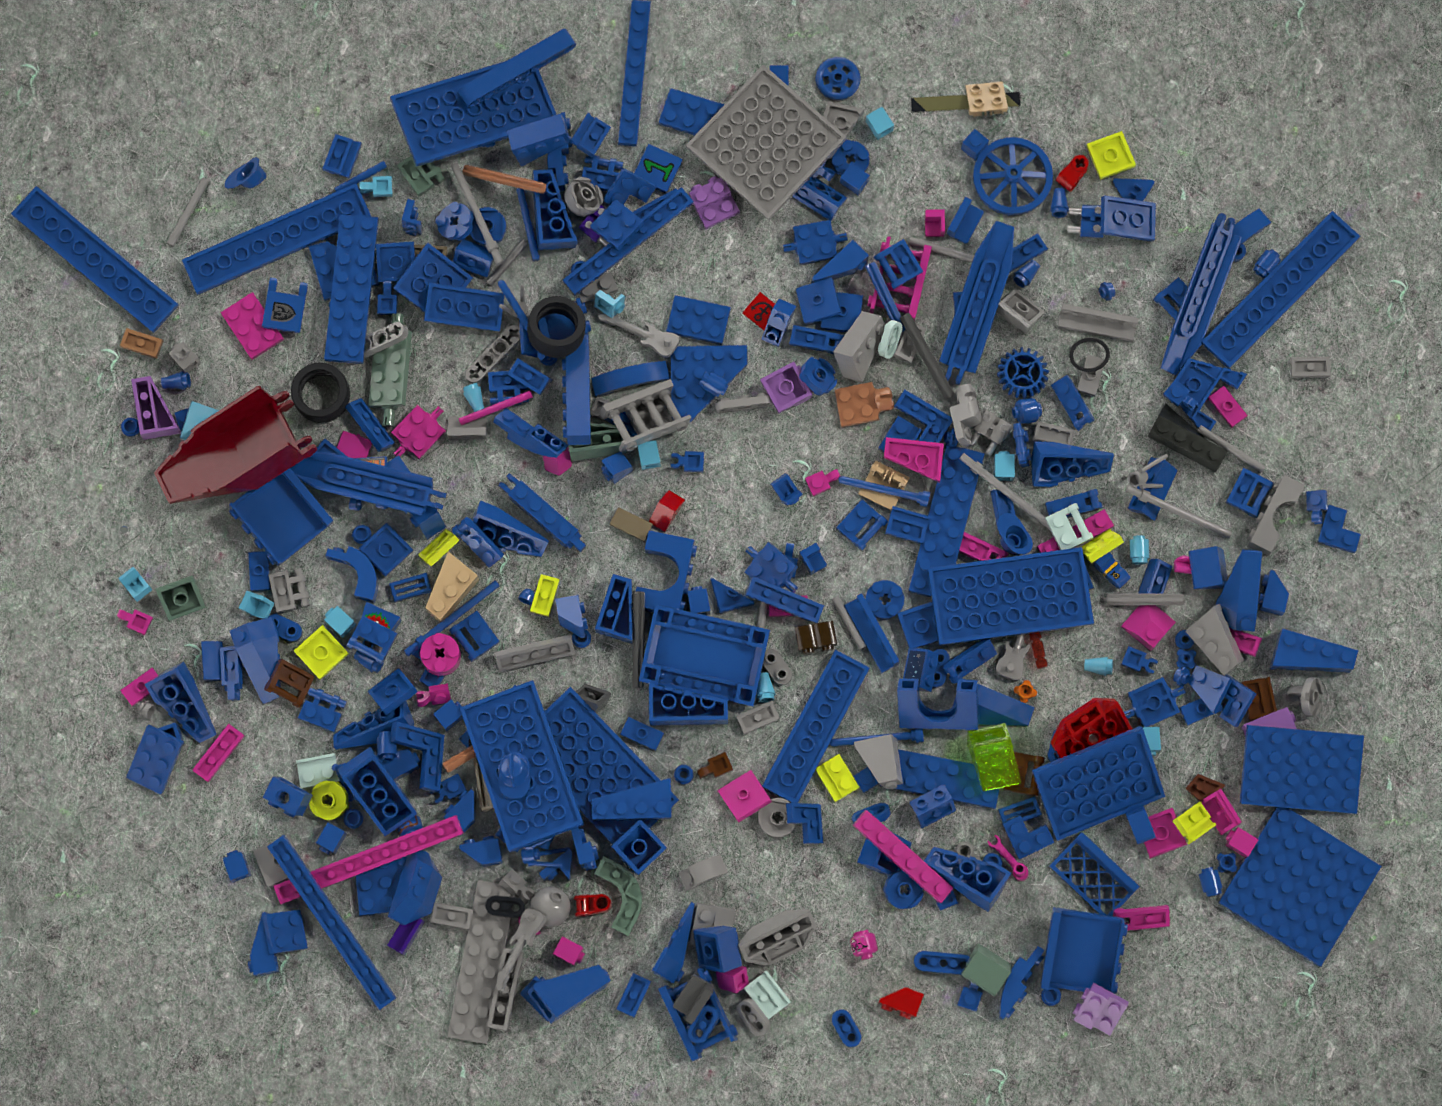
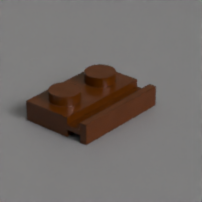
M1270 677L1241 682L1257 693L1247 710L1249 721L1277 711Z

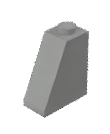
M892 734L854 742L855 748L880 785L886 789H894L897 785L903 784L897 739Z

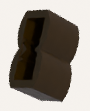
M833 621L795 627L799 653L803 652V655L813 654L817 649L831 651L834 650V646H837Z

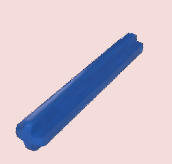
M876 262L866 265V270L890 320H895L902 324L900 320L901 315ZM902 324V332H904L906 329Z

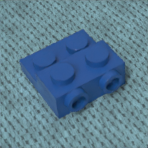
M577 827L572 829L571 832L581 869L585 868L586 871L596 869V860L599 859L596 845L592 846L591 842L586 841L583 828L579 829Z

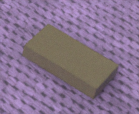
M619 507L610 522V526L645 542L648 531L653 526L652 523Z

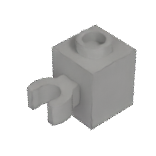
M184 341L180 344H175L170 350V357L184 373L191 372L201 363Z

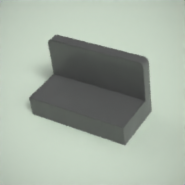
M693 974L673 1003V1007L686 1015L685 1021L692 1024L712 995L714 985Z

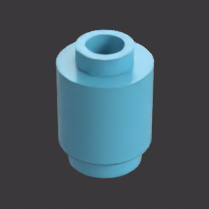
M1143 535L1133 536V539L1129 540L1132 564H1147L1149 559V539H1145Z

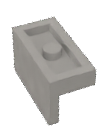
M463 416L448 418L447 437L449 440L487 439L486 416L461 425L459 418Z

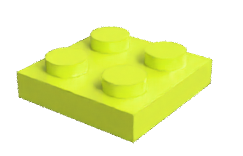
M1122 131L1087 143L1086 145L1100 180L1136 167Z
M323 625L294 650L296 655L319 680L349 655Z

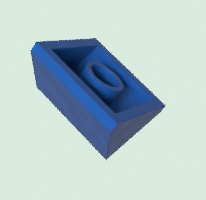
M1214 546L1188 551L1193 588L1224 589V584L1226 580L1228 581L1224 550Z

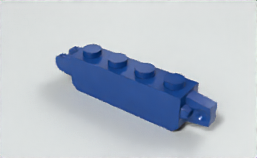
M509 473L506 477L515 487L511 490L506 484L499 483L498 486L508 494L509 499L562 546L569 549L575 547L579 552L586 548V545L580 540L582 535L579 534V530L523 481H518Z

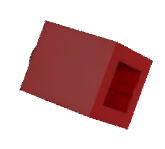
M905 987L880 998L878 1004L882 1005L881 1009L888 1012L896 1010L900 1012L899 1016L910 1020L911 1017H916L924 994Z

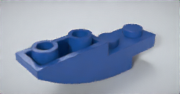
M561 112L566 122L567 130L571 129L570 118H566L565 112ZM569 142L549 152L547 156L548 169H552L553 173L556 174L560 191H566L565 184H569L568 173H564L563 166H567L566 155L564 154H570L569 148L573 147Z
M507 408L494 418L493 423L508 433L507 439L528 451L557 458L568 448V444L539 424L533 427Z
M1037 946L1027 961L1019 957L1012 967L1000 998L999 1018L1001 1020L1005 1017L1009 1019L1015 1011L1013 1008L1014 1004L1017 1001L1021 1003L1027 995L1025 992L1027 986L1021 983V981L1026 982L1033 973L1030 971L1033 965L1038 966L1044 959L1042 953L1045 950Z

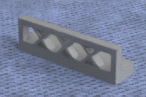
M1063 304L1057 328L1133 342L1139 318Z

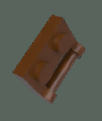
M279 659L264 690L281 696L292 702L293 706L299 708L315 676L283 659ZM277 681L299 691L298 695L295 696L276 686Z
M1010 751L1003 790L1038 796L1039 791L1037 790L1033 773L1030 788H1025L1024 784L1028 762H1033V769H1036L1044 764L1045 757Z

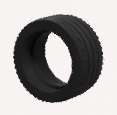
M561 296L546 297L539 301L531 310L527 325L528 338L534 349L542 355L552 358H561L574 353L581 345L586 329L585 316L580 306L571 299ZM550 314L564 315L573 322L575 332L566 339L554 340L544 336L537 325L541 318Z
M318 362L305 366L296 374L291 386V397L296 409L303 417L312 422L327 423L337 419L345 412V407L350 400V388L345 376L339 369L333 365ZM317 376L331 377L337 382L339 387L337 401L331 407L323 410L309 408L302 398V390L305 384Z

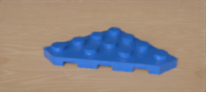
M747 345L677 346L671 355V381L674 385L671 391V399L681 418L690 415V422H692L715 399V395L702 389V386L698 385L705 371L713 372L727 380L726 384L729 385L747 367Z

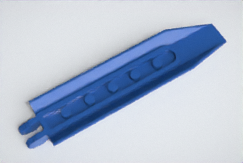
M1222 212L1217 215L1215 222L1210 227L1170 334L1161 369L1173 375L1178 374L1188 358H1191L1202 345L1242 237L1232 233L1236 220L1231 217L1226 220V214Z
M999 221L994 223L976 251L939 360V362L948 365L945 375L947 381L951 377L953 367L960 369L955 380L957 385H960L964 371L976 373L1012 266L1014 227Z
M316 452L311 457L303 459L290 468L301 481L315 489L418 515H423L428 506L442 510L443 505L437 502H430L431 495L439 498H446L447 495L446 493L433 490V478L330 452Z

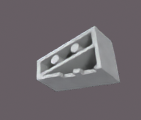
M862 311L833 351L843 378L863 382L884 333L885 324L882 316Z

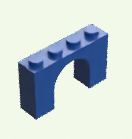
M648 531L645 553L671 559L679 569V576L676 583L666 590L658 591L636 587V591L645 593V611L654 613L655 605L684 610L685 602L682 601L683 595L687 594L690 584L686 583L688 575L691 576L693 571V564H690L691 558L695 557L697 552L694 539Z
M899 678L897 688L899 728L978 730V680H958L956 705L948 710L936 711L922 703L919 695V679Z

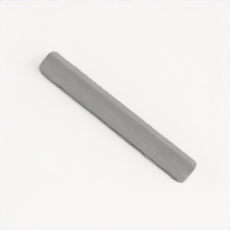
M1107 594L1108 605H1184L1185 601L1184 594Z

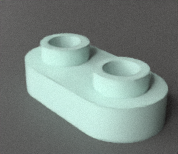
M891 320L884 326V333L878 345L880 356L889 359L894 355L902 332V324L900 322Z

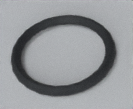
M1084 338L1072 346L1069 358L1076 369L1084 372H1094L1107 364L1110 358V351L1103 341L1096 338ZM1084 342H1097L1104 347L1106 357L1103 363L1097 367L1083 368L1074 361V350Z

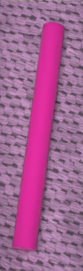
M527 391L459 418L460 424H467L533 398L532 393Z

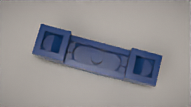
M1257 209L1236 223L1232 233L1242 237L1239 245L1241 246L1272 222L1260 209Z
M666 361L628 366L591 378L595 397L611 394L616 390L650 382L654 384L670 379Z

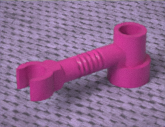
M995 835L998 843L993 845L988 841L989 847L995 849L1012 867L1013 877L1017 881H1025L1029 876L1028 868L1023 863H1018L1002 845L999 836Z

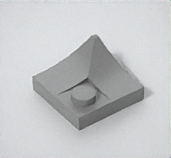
M696 902L688 941L695 943L693 933L695 929L723 925L733 927L736 910Z

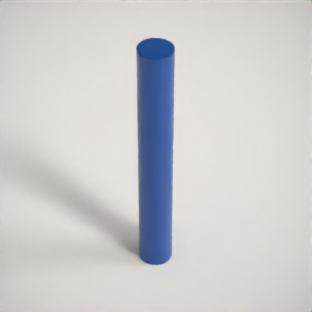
M382 161L334 189L337 192L355 183L358 184L387 168V165Z

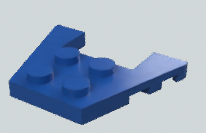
M1188 358L1175 379L1190 390L1187 396L1195 399L1198 404L1193 411L1182 403L1179 406L1197 428L1202 425L1211 431L1217 421L1200 411L1201 407L1219 380L1224 381L1237 390L1247 374Z

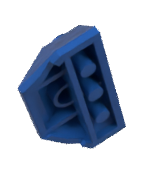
M420 850L407 855L388 914V918L402 925L432 913L442 876L428 852Z

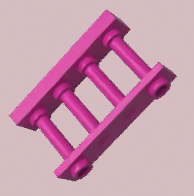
M887 236L886 242L882 241L880 252L892 246L890 245L891 237ZM924 245V249L919 250V252L911 250L914 257L920 262V267L923 270V273L913 278L916 280L915 286L906 287L901 285L893 290L892 283L885 282L889 291L907 294L912 298L911 304H895L899 312L910 313L914 322L932 246ZM889 264L894 273L901 274L896 265ZM880 265V269H879V270H880L881 275H883V271H884V270H883L882 266ZM876 289L873 296L869 295L867 304L872 314L874 313L875 306L884 308L882 301L877 299L878 293Z

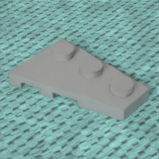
M827 102L823 117L847 137L865 112L864 109Z

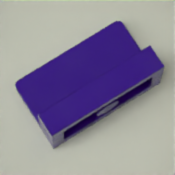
M419 918L406 925L399 924L387 946L405 956L425 921Z

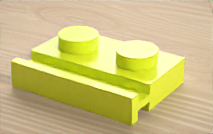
M445 529L418 556L432 567L460 540L449 530Z
M1108 529L1081 546L1083 556L1093 563L1124 543L1119 534Z
M840 754L824 762L815 770L834 802L859 789V785Z
M1201 801L1173 820L1182 836L1188 839V844H1191L1216 826V823L1211 821V816Z

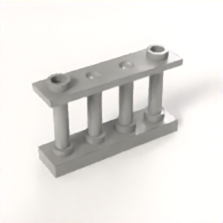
M671 379L602 406L599 413L602 419H612L623 438L619 447L620 452L625 450L632 451L640 444L676 430L678 432L683 431L688 427L691 416L687 415L681 418L669 396L674 386ZM655 399H663L674 421L664 424L653 404ZM643 404L647 407L657 428L647 430L636 410L637 406ZM625 411L630 413L640 432L639 435L630 437L619 416L620 413Z

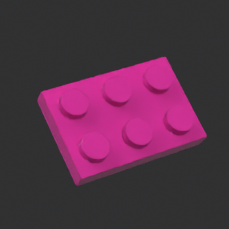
M253 292L220 312L251 360H254L284 340L278 330L262 328L265 310Z

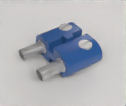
M1082 205V208H1069V214L1082 215L1081 226H1068V233H1080V237L1104 238V234H1101V205Z

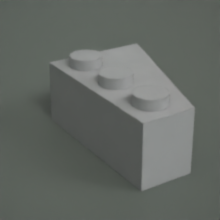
M1218 604L1213 606L1185 632L1225 676L1238 667L1244 659L1235 638H1233L1230 632L1228 622L1223 616L1222 608Z

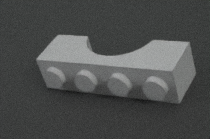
M1283 475L1281 479L1277 478L1273 486L1275 492L1273 496H1268L1264 504L1267 508L1264 513L1260 512L1256 520L1259 524L1256 530L1252 528L1247 538L1250 540L1249 547L1262 551L1267 556L1271 554L1280 536L1273 526L1274 511L1282 506H1294L1305 486L1304 484L1286 475Z

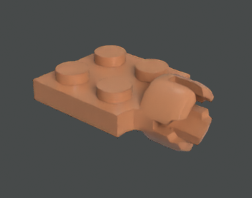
M873 382L835 389L842 428L879 421V414L882 411L894 408L893 396L889 387L876 389L873 386Z

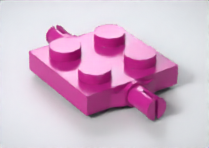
M417 405L391 432L401 445L393 454L401 457L407 450L420 459L446 432L436 420L444 411L437 406L430 414Z

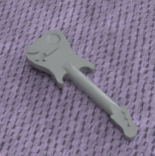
M606 314L599 315L600 322H606L612 326L617 325L645 338L646 340L641 341V345L652 348L663 358L670 357L679 344L678 335L659 331L649 323L645 324L648 329L646 331L618 318V315H615L613 318Z
M1025 634L1016 636L1013 647H1010L1008 642L1005 644V654L998 661L995 669L999 675L1016 681L1022 678L1023 659L1030 648V644L1025 648H1021Z
M528 908L524 910L521 916L519 928L509 942L511 945L515 943L516 945L502 972L498 973L496 989L499 992H504L505 985L510 978L509 974L526 941L527 945L532 946L536 933L546 922V917L539 911Z

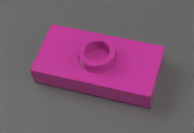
M1225 386L1208 397L1231 428L1248 416Z
M1229 628L1240 652L1256 657L1262 638Z
M151 668L120 690L132 707L150 695L144 684L157 677L158 674Z

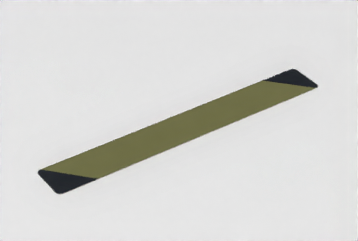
M1019 92L1005 93L1008 107L1021 105ZM967 95L911 98L912 112L969 109Z

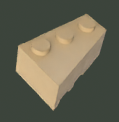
M450 552L446 555L425 607L427 612L439 622H442L455 610L479 581L478 575Z

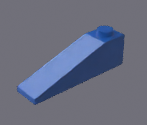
M978 684V725L1029 726L1035 707ZM957 695L954 699L952 707H954L957 703Z

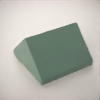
M193 575L155 589L169 621L206 608L197 580Z
M977 943L961 976L995 996L1011 973V963Z

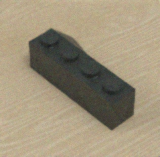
M1166 403L1147 436L1214 472H1217L1228 452L1208 441Z

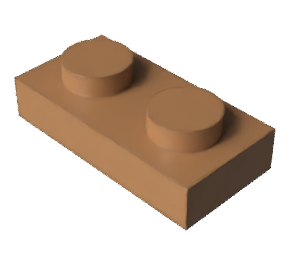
M126 328L120 347L157 359L163 340Z

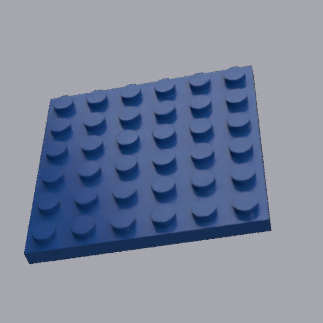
M1276 807L1257 838L1259 840L1252 852L1244 859L1218 903L1321 967L1382 866L1291 809Z

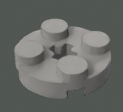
M773 798L771 803L759 810L758 823L761 830L768 836L782 838L789 835L796 827V824H787L786 804L790 802L783 798ZM776 813H780V816L783 817V820L779 821V823H775V820L772 819V816H776Z

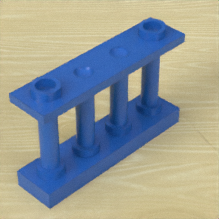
M704 968L697 969L699 977L711 984L712 977L710 972ZM687 982L676 988L664 985L658 988L692 1061L702 1058L701 1053L704 1049L728 1037L731 1042L738 1040L736 1037L738 1031L734 1024H730L713 989V993L706 1003L712 1001L714 1007L719 1012V1019L725 1030L708 1038L705 1042H692L688 1036V1030L691 1025L687 1024L684 1019L686 1015L673 1007L677 995L681 993ZM711 1014L707 1018L712 1019L713 1015Z

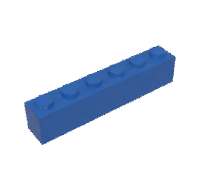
M586 334L579 348L574 353L566 356V359H562V371H566V376H562V385L566 387V393H563V404H566V409H563V421H567V426H563V438H567L568 445L591 444L589 335Z

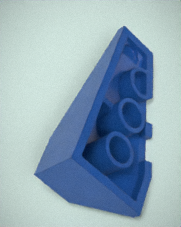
M1035 441L1031 460L1033 487H1053L1063 481L1069 480V482L1076 481L1075 478L1083 476L1092 477L1110 472L1114 454L1056 442Z
M480 500L473 514L472 521L501 552L510 550L517 551L518 554L542 557L549 543L548 539L500 508Z
M1241 551L1228 581L1226 580L1221 595L1216 600L1215 605L1220 604L1223 616L1231 629L1255 632L1262 551Z
M273 617L246 623L230 630L235 649L262 703L266 704L280 698L281 696L264 690L280 659V654H278L279 633ZM277 681L276 686L281 688V682Z
M184 661L144 684L154 702L161 705L170 717H174L182 725V728L198 743L217 734L194 678Z
M407 701L387 715L381 708L373 713L368 711L364 714L365 717L358 723L352 722L333 735V747L335 749L377 744L379 733L392 731V723L394 722L414 726V720Z
M933 847L924 860L953 888L987 912L990 911L999 898L1011 875V872L994 862L980 861L975 857L961 856L956 852Z
M692 902L680 920L678 929L673 932L668 942V947L663 949L652 969L655 975L673 985L676 981L680 982L685 973L682 969L684 967L695 904Z

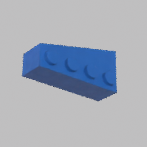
M1282 629L1278 634L1269 669L1350 673L1354 669L1359 650Z
M649 683L650 726L728 724V700Z
M671 778L592 799V821L661 820L672 818Z

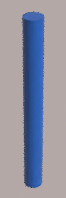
M518 188L516 191L532 260L538 261L540 257L524 189Z

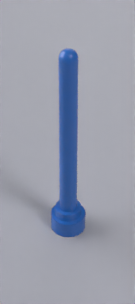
M500 280L498 282L499 288L527 331V316L505 281ZM539 352L537 354L541 362L550 358Z
M845 476L838 478L841 484L915 500L920 506H928L931 492L915 493Z
M915 728L911 732L890 733L897 741L912 739L916 743L924 742L923 729ZM889 734L832 739L830 745L832 747L854 745L856 741Z

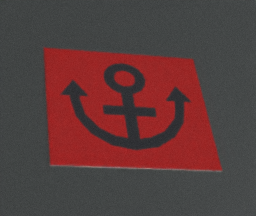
M759 292L742 313L762 330H765L775 303Z

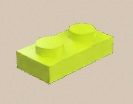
M543 574L540 575L530 612L546 617L550 616L560 579Z

